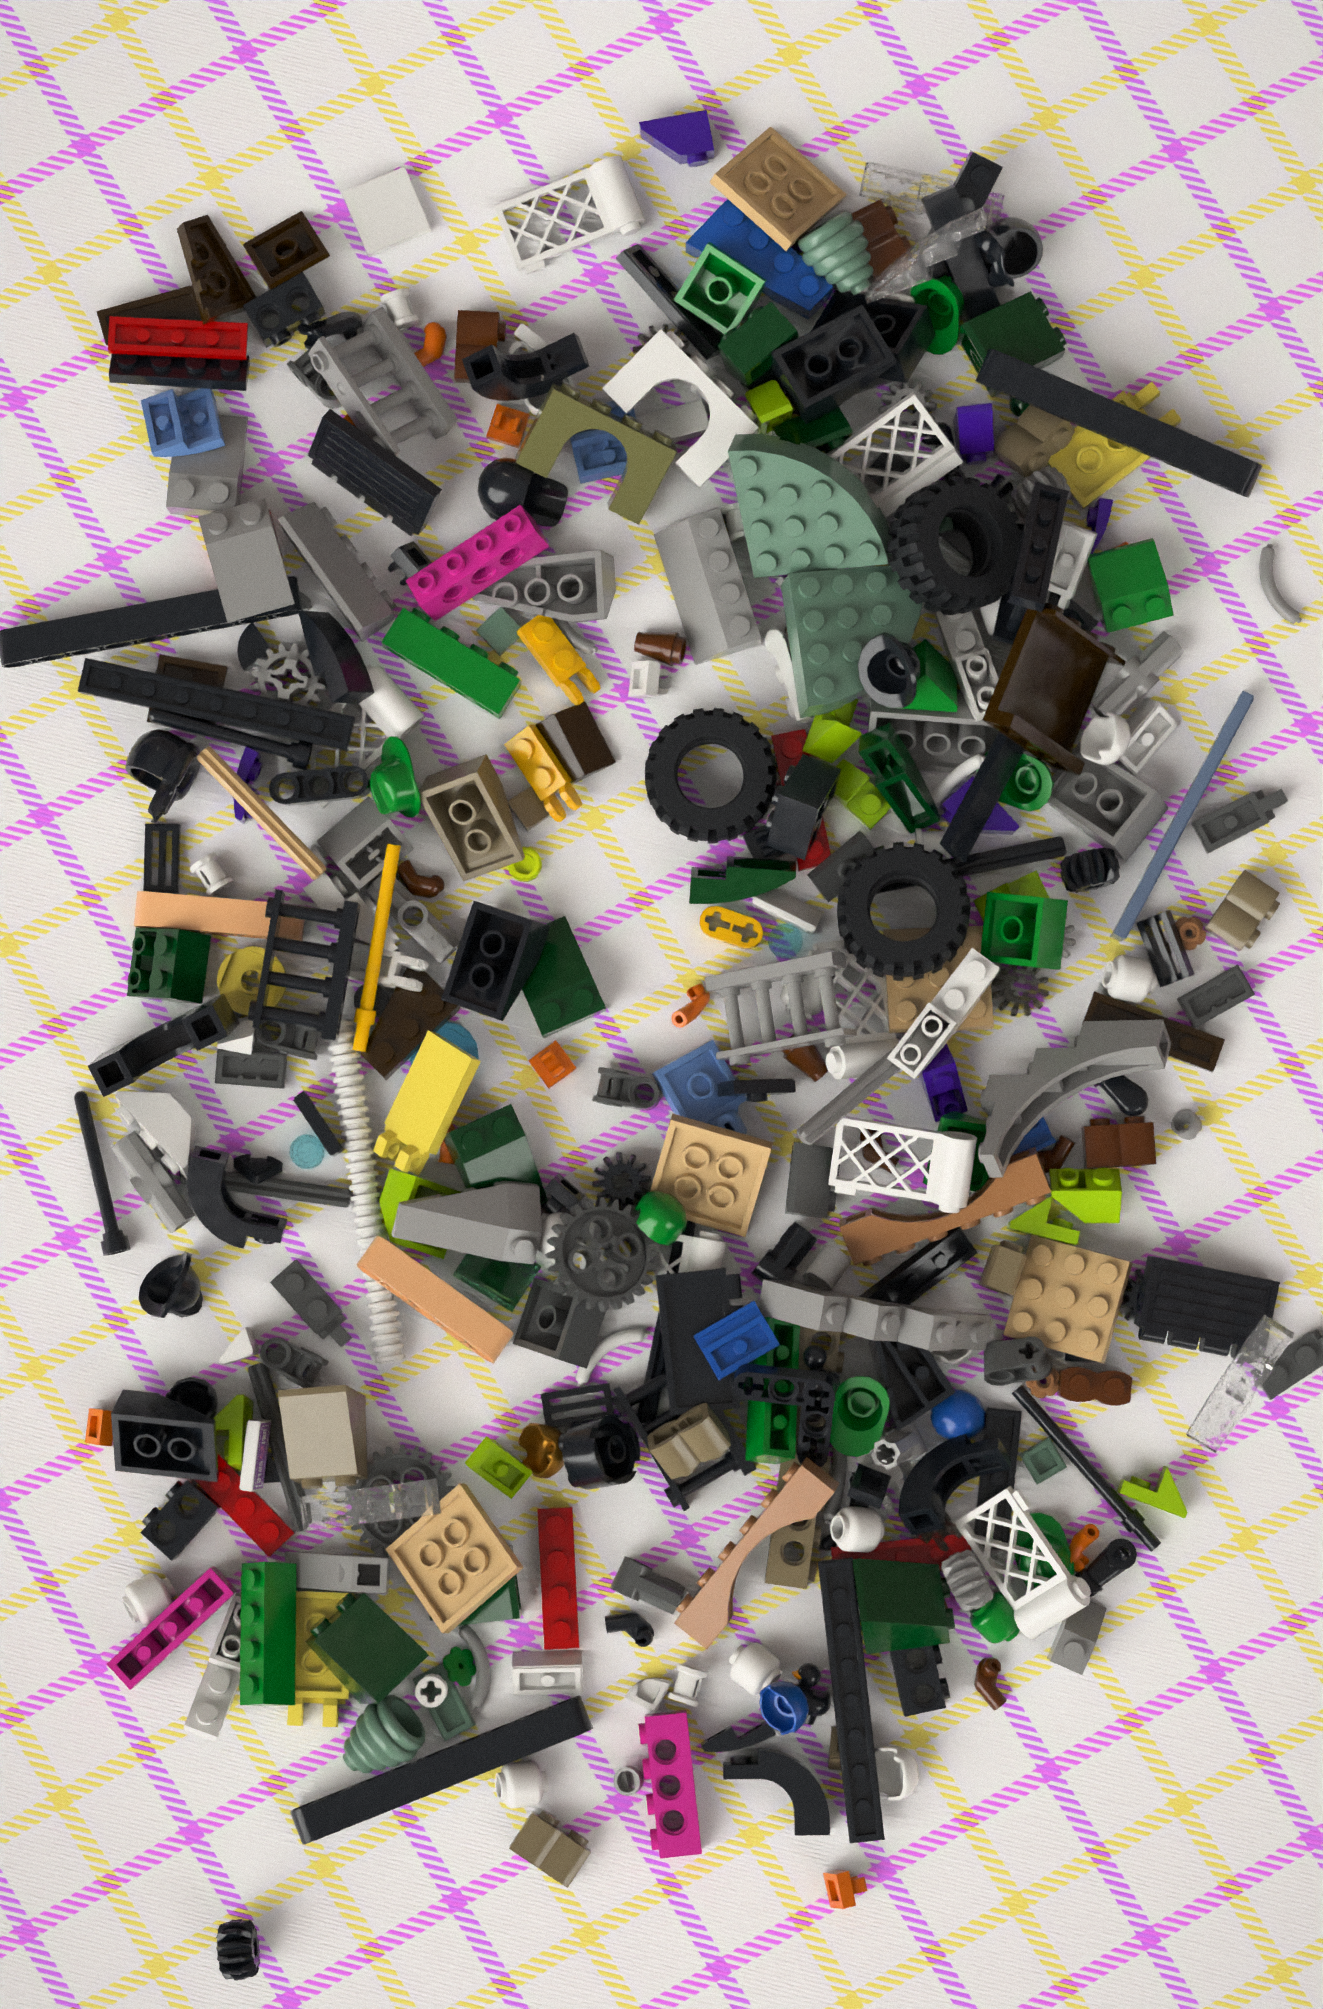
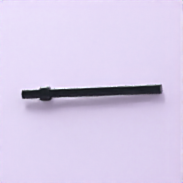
M1020 1385L1011 1394L1121 1517L1122 1521L1120 1523L1129 1533L1133 1531L1151 1552L1156 1549L1161 1542L1144 1524L1145 1518L1137 1509L1132 1510L1024 1386Z

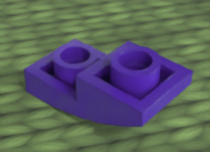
M1099 498L1094 503V507L1089 506L1086 527H1091V531L1098 533L1090 554L1094 553L1104 535L1111 514L1112 499Z
M245 747L238 766L237 775L248 785L250 781L255 782L257 780L263 763L259 762L261 759L259 752ZM250 787L257 795H259L256 789ZM234 799V813L237 821L245 824L247 818L253 819Z

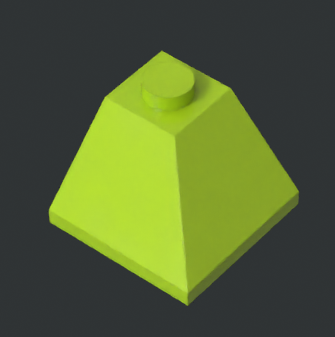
M390 1168L379 1200L390 1242L444 1259L447 1251L445 1248L399 1239L391 1235L399 1202L437 1194L447 1196L462 1192Z

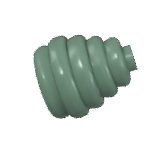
M845 210L833 216L798 241L799 248L804 252L802 255L804 263L809 267L813 266L816 275L820 277L825 275L828 284H836L839 292L845 293L850 290L854 296L871 285L868 278L873 274V267L869 264L871 255L866 250L868 240L862 234L864 232L862 223L859 220H853L852 214L849 211Z
M387 1695L379 1704H368L364 1713L358 1717L356 1725L350 1731V1737L344 1742L345 1753L343 1754V1760L352 1771L359 1770L362 1773L384 1770L386 1767H396L400 1762H408L414 1758L418 1749L425 1743L423 1724L414 1710L403 1699L395 1695Z

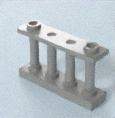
M383 307L369 315L361 326L364 331L363 333L333 348L326 338L322 336L318 338L308 352L314 369L321 373L355 426L395 456L400 451L397 444L426 429L431 431L437 440L447 435L458 421V418ZM368 345L374 346L382 361L350 376L340 359ZM387 373L392 374L402 389L369 404L359 388ZM407 401L411 402L421 417L389 433L378 416Z
M831 951L705 977L706 991L718 992L720 997L724 998L731 1050L716 1052L717 1060L730 1061V1066L751 1063L750 1057L819 1043H825V1047L841 1046L846 1044L845 1038L857 1036L856 1029L840 1028L832 976L836 975V969L847 967L845 954ZM814 974L815 978L819 979L826 1031L808 1034L801 982H804L803 976ZM783 981V985H787L794 1037L776 1041L769 989L772 988V982ZM751 987V991H755L763 1043L745 1047L737 995L741 994L740 989Z

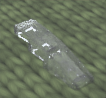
M866 162L859 196L874 201L881 199L884 204L921 215L926 213L921 198L953 185L955 181L900 167ZM991 191L974 225L988 227L998 221L1005 195Z
M983 207L947 223L918 241L893 261L868 287L865 296L867 303L931 280L934 272L933 264L957 256L961 246L960 239L985 230L988 219Z
M1263 1315L1210 1393L1186 1435L1216 1453L1252 1405L1255 1394L1272 1373L1275 1362L1292 1341L1294 1332Z
M437 1478L299 1497L303 1532L441 1514Z

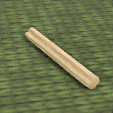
M208 746L200 752L197 760L311 879H318L326 871V866L211 747Z

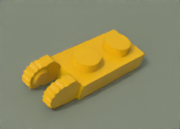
M537 615L516 631L517 635L556 687L559 686L574 705L577 706L584 702V697L574 682L569 680L573 675L576 674L591 693L595 694L600 690L599 682L593 673L585 667V662L552 618Z
M528 725L504 744L539 799L543 801L544 808L552 819L561 822L567 815L555 795L558 791L565 804L573 811L582 806L580 796H578V793L570 783L572 781L536 725Z

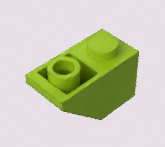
M1049 1169L1051 1196L1082 1222L1120 1223L1122 1187L1119 1169Z

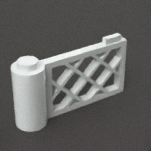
M621 156L605 158L596 162L588 169L494 206L518 271L525 269L527 275L546 268L544 262L546 260L611 234L621 233L623 237L633 235L641 230L640 225L645 222V217ZM586 179L590 191L585 203L567 197L573 184ZM565 188L562 194L556 192L560 189ZM548 194L560 199L553 216L536 210L540 198ZM592 198L595 202L597 209L589 206L592 201ZM533 201L531 207L524 205L525 203ZM565 201L582 208L574 226L557 219ZM516 207L528 211L521 229L508 224L504 212ZM587 211L600 216L604 228L592 233L579 227ZM533 214L550 221L543 238L526 232ZM555 223L572 230L567 243L556 245L548 241ZM511 231L518 233V236L515 241ZM577 233L584 235L582 237L575 239ZM523 236L540 243L536 254L524 260L521 259L518 251ZM545 245L552 248L543 252Z
M370 664L366 666L375 693L359 703L362 707L361 723H355L354 727H361L360 747H349L348 750L360 751L358 767L365 770L381 757L384 745L383 743L379 748H365L366 727L380 728L388 738L390 736H398L402 739L425 718L424 714L380 665L372 668ZM336 703L328 711L343 714V708L347 703ZM367 714L376 724L367 723ZM286 739L283 743L291 745L292 742L299 743V741ZM313 744L310 769L307 770L316 769L317 749L336 750L335 767H340L342 750ZM365 752H373V753L364 761V759H365ZM277 756L289 772L306 771L292 767L293 763L287 762V758ZM353 773L352 775H350L347 780V785L349 786L351 783H353L361 774ZM314 781V783H313L314 792H315L317 795H320V794L317 792V790L314 788V787H315V781ZM322 802L318 804L321 808L324 809L330 802Z
M844 940L818 942L812 945L813 950L808 952L809 956L825 953L827 950L844 953L846 965L849 963L862 974L855 986L841 975L845 968L835 970L836 975L832 976L833 984L837 982L849 992L843 1004L836 999L839 1020L844 1016L856 1026L857 1036L845 1038V1045L832 1047L826 1056L827 1070L832 1073L834 1078H857L892 1050L900 1041L897 1039L896 1033H889L885 974L881 978L871 972L873 969L868 966L865 969L860 966L853 957L854 954H849L845 950ZM866 979L876 986L877 995L873 1001L860 991ZM854 997L868 1008L861 1020L847 1009ZM872 1013L882 1019L884 1032L876 1033L866 1025Z
M845 1116L836 1126L828 1185L835 1186L834 1192L855 1196L857 1189L930 1201L939 1205L938 1209L940 1211L959 1213V1209L967 1207L977 1137L963 1132H941ZM844 1126L858 1127L867 1139L851 1149L843 1138ZM867 1129L877 1130V1131H876L874 1134L871 1135L870 1132H869ZM883 1132L893 1133L901 1143V1145L887 1155L875 1140ZM902 1135H908L912 1137H910L908 1140H905ZM919 1137L934 1140L932 1153L922 1160L919 1159L909 1145ZM870 1142L881 1159L866 1169L855 1152ZM841 1147H843L847 1153L840 1157ZM905 1148L916 1164L900 1174L889 1158ZM848 1157H851L861 1171L853 1179L837 1177L839 1164ZM931 1160L930 1169L928 1170L924 1164ZM884 1162L896 1177L887 1185L878 1184L870 1174L871 1171ZM920 1168L928 1179L927 1190L912 1189L904 1178ZM865 1176L869 1182L859 1180ZM900 1182L904 1188L896 1187L894 1185Z
M593 1222L589 1226V1232L592 1236L594 1235L595 1226L600 1227ZM700 1231L699 1238L680 1235L676 1241L684 1242L682 1255L670 1265L658 1250V1247L663 1244L653 1243L650 1250L659 1252L658 1257L666 1267L656 1275H662L667 1271L670 1274L674 1273L672 1268L680 1263L678 1273L722 1268L726 1243L720 1242V1234ZM621 1240L619 1244L629 1257L631 1252L624 1244V1240ZM604 1251L600 1252V1253H601L600 1260H601V1261L606 1260V1259L603 1257V1256H604V1255H603V1254H604ZM583 1255L581 1259L580 1269H584L586 1265V1261ZM609 1271L611 1276L604 1280L605 1283L612 1279L615 1280V1276L611 1271ZM652 1283L648 1286L653 1293L645 1292L641 1296L633 1294L636 1298L658 1301L657 1290Z
M1009 1486L954 1523L1014 1610V1618L1018 1628L1026 1637L1034 1639L1088 1606L1091 1590L1084 1579L1069 1573L1027 1511L1031 1505L1020 1489L1014 1492L1012 1487ZM1006 1498L1014 1510L1013 1520L996 1516L998 1502ZM990 1508L989 1514L983 1513L984 1511ZM973 1518L988 1521L986 1537L976 1535L967 1522ZM995 1524L1011 1528L1009 1543L993 1539ZM1018 1530L1029 1532L1034 1539L1032 1550L1016 1545ZM992 1547L1008 1551L1006 1566L995 1564L990 1557ZM1015 1553L1031 1557L1029 1573L1013 1569ZM1038 1559L1049 1562L1057 1574L1051 1578L1036 1575ZM1011 1576L1028 1580L1026 1594L1018 1598L1010 1586ZM1035 1582L1040 1584L1034 1588Z

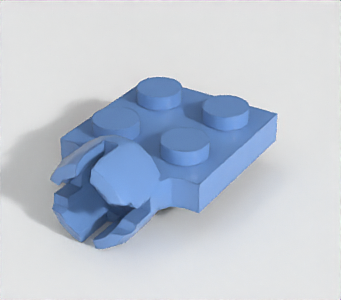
M713 1040L652 1073L674 1114L747 1134V1128L738 1113V1107L747 1100L746 1097H718L717 1084L736 1079L725 1060H717L716 1052L720 1051Z

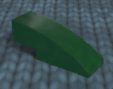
M888 723L861 735L858 753L876 776L875 786L909 833H914L915 828L923 829L939 822L941 816L913 758L892 725Z
M727 856L726 869L692 867L689 904L734 902L776 889L796 878V861Z

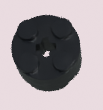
M617 1414L588 1418L572 1423L566 1433L560 1435L558 1446L563 1454L564 1465L568 1472V1481L573 1487L590 1490L625 1484L633 1479L637 1472L633 1471L635 1461H640V1444L637 1434L629 1422L623 1423L619 1419L621 1416Z

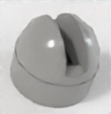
M1184 1109L1173 1117L1171 1128L1179 1137L1191 1140L1197 1137L1196 1135L1202 1130V1122L1193 1111ZM1188 1122L1190 1125L1184 1128L1183 1126Z
M626 1766L615 1773L614 1786L622 1795H633L642 1788L644 1776L638 1768ZM629 1772H631L633 1775L635 1788H632V1781Z

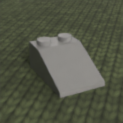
M219 415L225 446L202 453L171 458L166 508L170 514L202 516L240 505L248 417Z
M265 498L198 516L228 623L295 604Z
M1079 742L1071 753L1085 762L1081 775L1057 770L1052 776V781L1055 783L1047 804L1101 846L1114 850L1116 856L1127 862L1168 810V806L1156 790L1116 764L1101 765L1085 759L1080 753Z

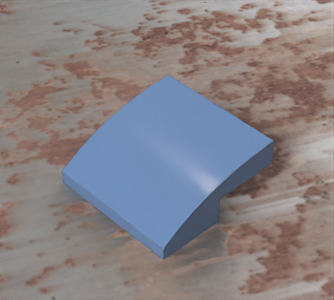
M200 388L178 397L174 390L171 389L141 400L150 448L154 457L185 456L225 446L212 389Z
M614 401L605 402L612 407L611 413L621 418L626 414ZM633 408L627 415L636 419ZM588 429L578 432L570 438L580 484L623 474L627 462V454L622 443L614 435L603 430Z

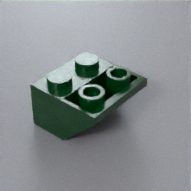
M770 301L766 306H759L749 314L747 321L738 329L733 328L722 337L718 348L726 371L746 386H749L772 367L771 352L799 338L797 329Z
M840 407L808 424H805L801 416L772 427V436H778L780 440L789 441L800 445V443L809 445L825 454L842 446L853 434L851 426Z
M136 928L135 938L132 943L133 953L130 973L128 975L127 996L177 1003L202 1004L211 935L181 929Z

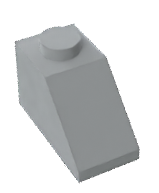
M1090 1601L1088 1606L1062 1621L1047 1659L1083 1675L1097 1642L1107 1608Z

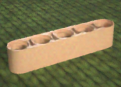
M137 891L134 926L139 928L181 929L204 934L267 939L271 918L265 917L267 902ZM281 916L278 937L303 941L305 920Z
M380 1236L374 1238L357 1263V1267L370 1278L477 1355L491 1363H495L514 1334L503 1323Z

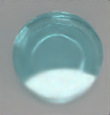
M791 924L776 926L772 929L768 938L770 951L781 959H790L796 956L803 944L801 932Z
M301 1135L290 1146V1158L299 1168L306 1170L314 1169L324 1160L325 1148L320 1140L313 1135Z

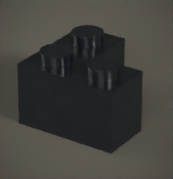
M805 754L802 755L796 766L790 765L784 778L785 785H778L772 798L771 804L775 805L776 809L771 811L765 826V830L770 831L767 846L800 859H806L817 840L823 814L836 793L842 769Z

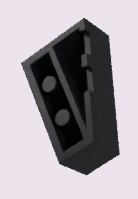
M868 1339L878 1381L886 1389L890 1399L887 1415L889 1424L896 1431L901 1430L956 1393L929 1350L895 1341H873Z

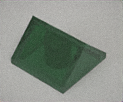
M466 1254L452 1276L509 1311L514 1312L542 1266L536 1262L534 1264L506 1262Z

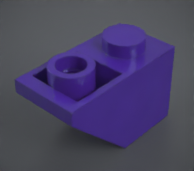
M946 1043L919 1075L935 1122L940 1121L941 1116L952 1111L960 1113L968 1111L957 1067Z

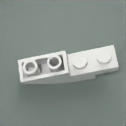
M940 611L935 612L934 615L943 637V646L958 685L975 721H980L984 717L999 680L988 648L984 646L972 611L955 615H943Z
M317 848L312 850L314 855L327 866L328 863ZM326 872L303 888L320 909L337 911V908L343 909L344 901L358 902L361 907L355 938L370 945L376 905L368 895L362 899L356 892L345 900L343 896L348 893L347 889L337 876L330 879ZM388 923L384 950L399 952L400 950L395 943L400 941V938Z
M971 948L887 1059L916 1079L980 1001L982 994L1001 969Z
M233 1595L215 1641L208 1665L183 1729L216 1742L240 1684L241 1598Z

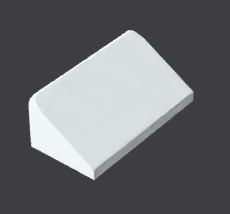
M702 400L636 417L637 420L643 423L642 429L652 434L655 430L661 431L674 439L672 443L702 436L709 424Z
M1150 698L1144 699L1126 720L1129 723L1131 740L1127 751L1117 761L1134 776L1179 725L1159 702Z
M778 889L754 896L751 903L752 907L810 935L814 934L823 916L821 910Z
M245 1327L218 1358L220 1364H231L260 1352L252 1329Z
M582 1651L513 1652V1695L583 1694Z

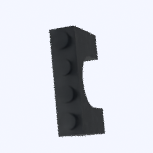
M221 994L102 1053L88 1065V1068L103 1097L134 1083L146 1072L193 1048H196L197 1051L229 1036L239 1025V1022L225 994Z

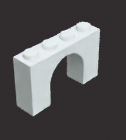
M660 329L602 390L628 414L655 386L663 382L681 380L697 387L703 393L709 405V424L704 434L675 464L700 488L729 459L728 449L735 434H754L759 429L755 424L757 417L745 404L739 408L730 399L734 393L720 379L714 383L706 375L710 369L696 355L690 359L681 350L685 344L674 332L670 330L665 334Z

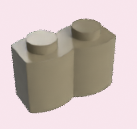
M1030 405L1021 414L1017 423L1010 426L997 439L994 444V451L1001 462L1025 478L1032 475L1035 471H1040L1046 467L1050 457L1070 443L1075 431L1070 422Z
M1244 870L1204 929L1238 952L1244 946L1250 949L1261 934L1256 928L1263 917L1270 920L1278 909L1280 903L1276 901L1279 892Z
M1005 1240L1001 1241L1000 1245H992L978 1285L1007 1296H1014L1027 1259V1255L1021 1253L1023 1247Z
M707 1403L691 1408L677 1420L663 1424L647 1436L649 1451L670 1479L689 1476L701 1462L720 1458L731 1446L729 1432Z
M542 1810L540 1814L532 1811L509 1845V1849L568 1888L591 1853V1850L586 1847L589 1841L572 1829L569 1834L559 1829L557 1825L560 1821L548 1812Z

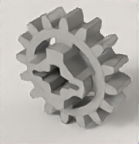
M281 643L278 647L279 652L276 654L269 648L266 650L269 657L266 661L257 658L256 662L261 667V670L251 671V676L258 680V683L251 685L252 691L261 692L259 696L272 698L266 688V684L277 688L278 700L292 703L295 696L304 692L307 694L301 700L294 702L295 704L308 707L311 701L320 704L321 700L316 693L317 691H326V687L318 683V680L325 677L314 676L308 649H305L300 654L298 645L293 643L291 650L286 651ZM285 660L284 665L278 669H270L277 662ZM299 662H302L309 669L311 678L300 674ZM288 674H292L297 683L290 684L289 689H285L283 683L278 680H281V678L287 679Z

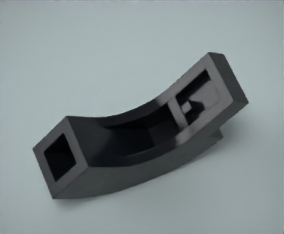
M575 333L544 348L526 354L509 355L490 345L462 359L472 389L482 397L499 401L521 400L546 394L553 383L561 387L562 383H564L563 379L590 367L580 338Z
M195 1146L188 1166L187 1190L192 1208L201 1223L217 1238L244 1249L248 1237H253L255 1241L262 1244H274L275 1242L281 1244L287 1224L286 1218L247 1210L237 1204L229 1194L225 1175L230 1153Z
M963 1434L941 1443L918 1461L908 1474L899 1498L898 1515L911 1535L945 1528V1507L954 1490L964 1482L978 1476L1011 1469V1457L1000 1439L997 1437L971 1443L967 1435Z
M758 1748V1762H751V1756L745 1755L730 1756V1762H723V1780L764 1779L778 1784L787 1792L793 1803L795 1836L830 1835L829 1809L824 1792L814 1774L799 1760L778 1750Z

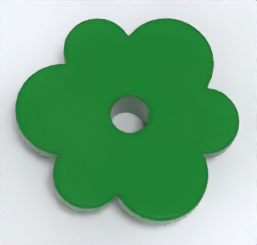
M455 1646L450 1649V1654L443 1657V1667L447 1670V1676L451 1682L457 1681L460 1686L466 1687L472 1681L471 1676L476 1674V1666L472 1664L474 1657L469 1649L461 1650Z

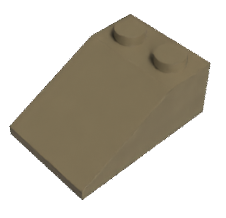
M487 754L431 774L425 778L419 789L421 803L463 882L524 860L525 855L503 785Z

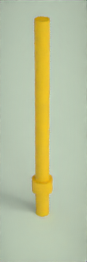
M387 843L360 1007L356 1008L354 1022H357L352 1050L366 1052L370 1026L375 1023L376 1011L373 1008L401 849L400 845Z

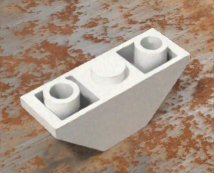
M119 1091L115 1098L119 1105L116 1111L129 1126L134 1122L142 1130L139 1136L151 1150L157 1147L165 1155L161 1160L173 1174L180 1171L187 1179L190 1156L194 1150L196 1127L192 1117L170 1093Z

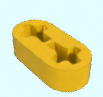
M720 906L708 907L700 916V928L710 938L747 950L755 948L762 940L763 929L761 924L749 916ZM714 913L721 914L720 920L730 924L729 930L722 927H717L715 931L709 930V923L705 922L706 917H713ZM747 924L753 925V932L758 934L757 938H750L748 943L741 941L742 935L732 931L734 926L745 929Z

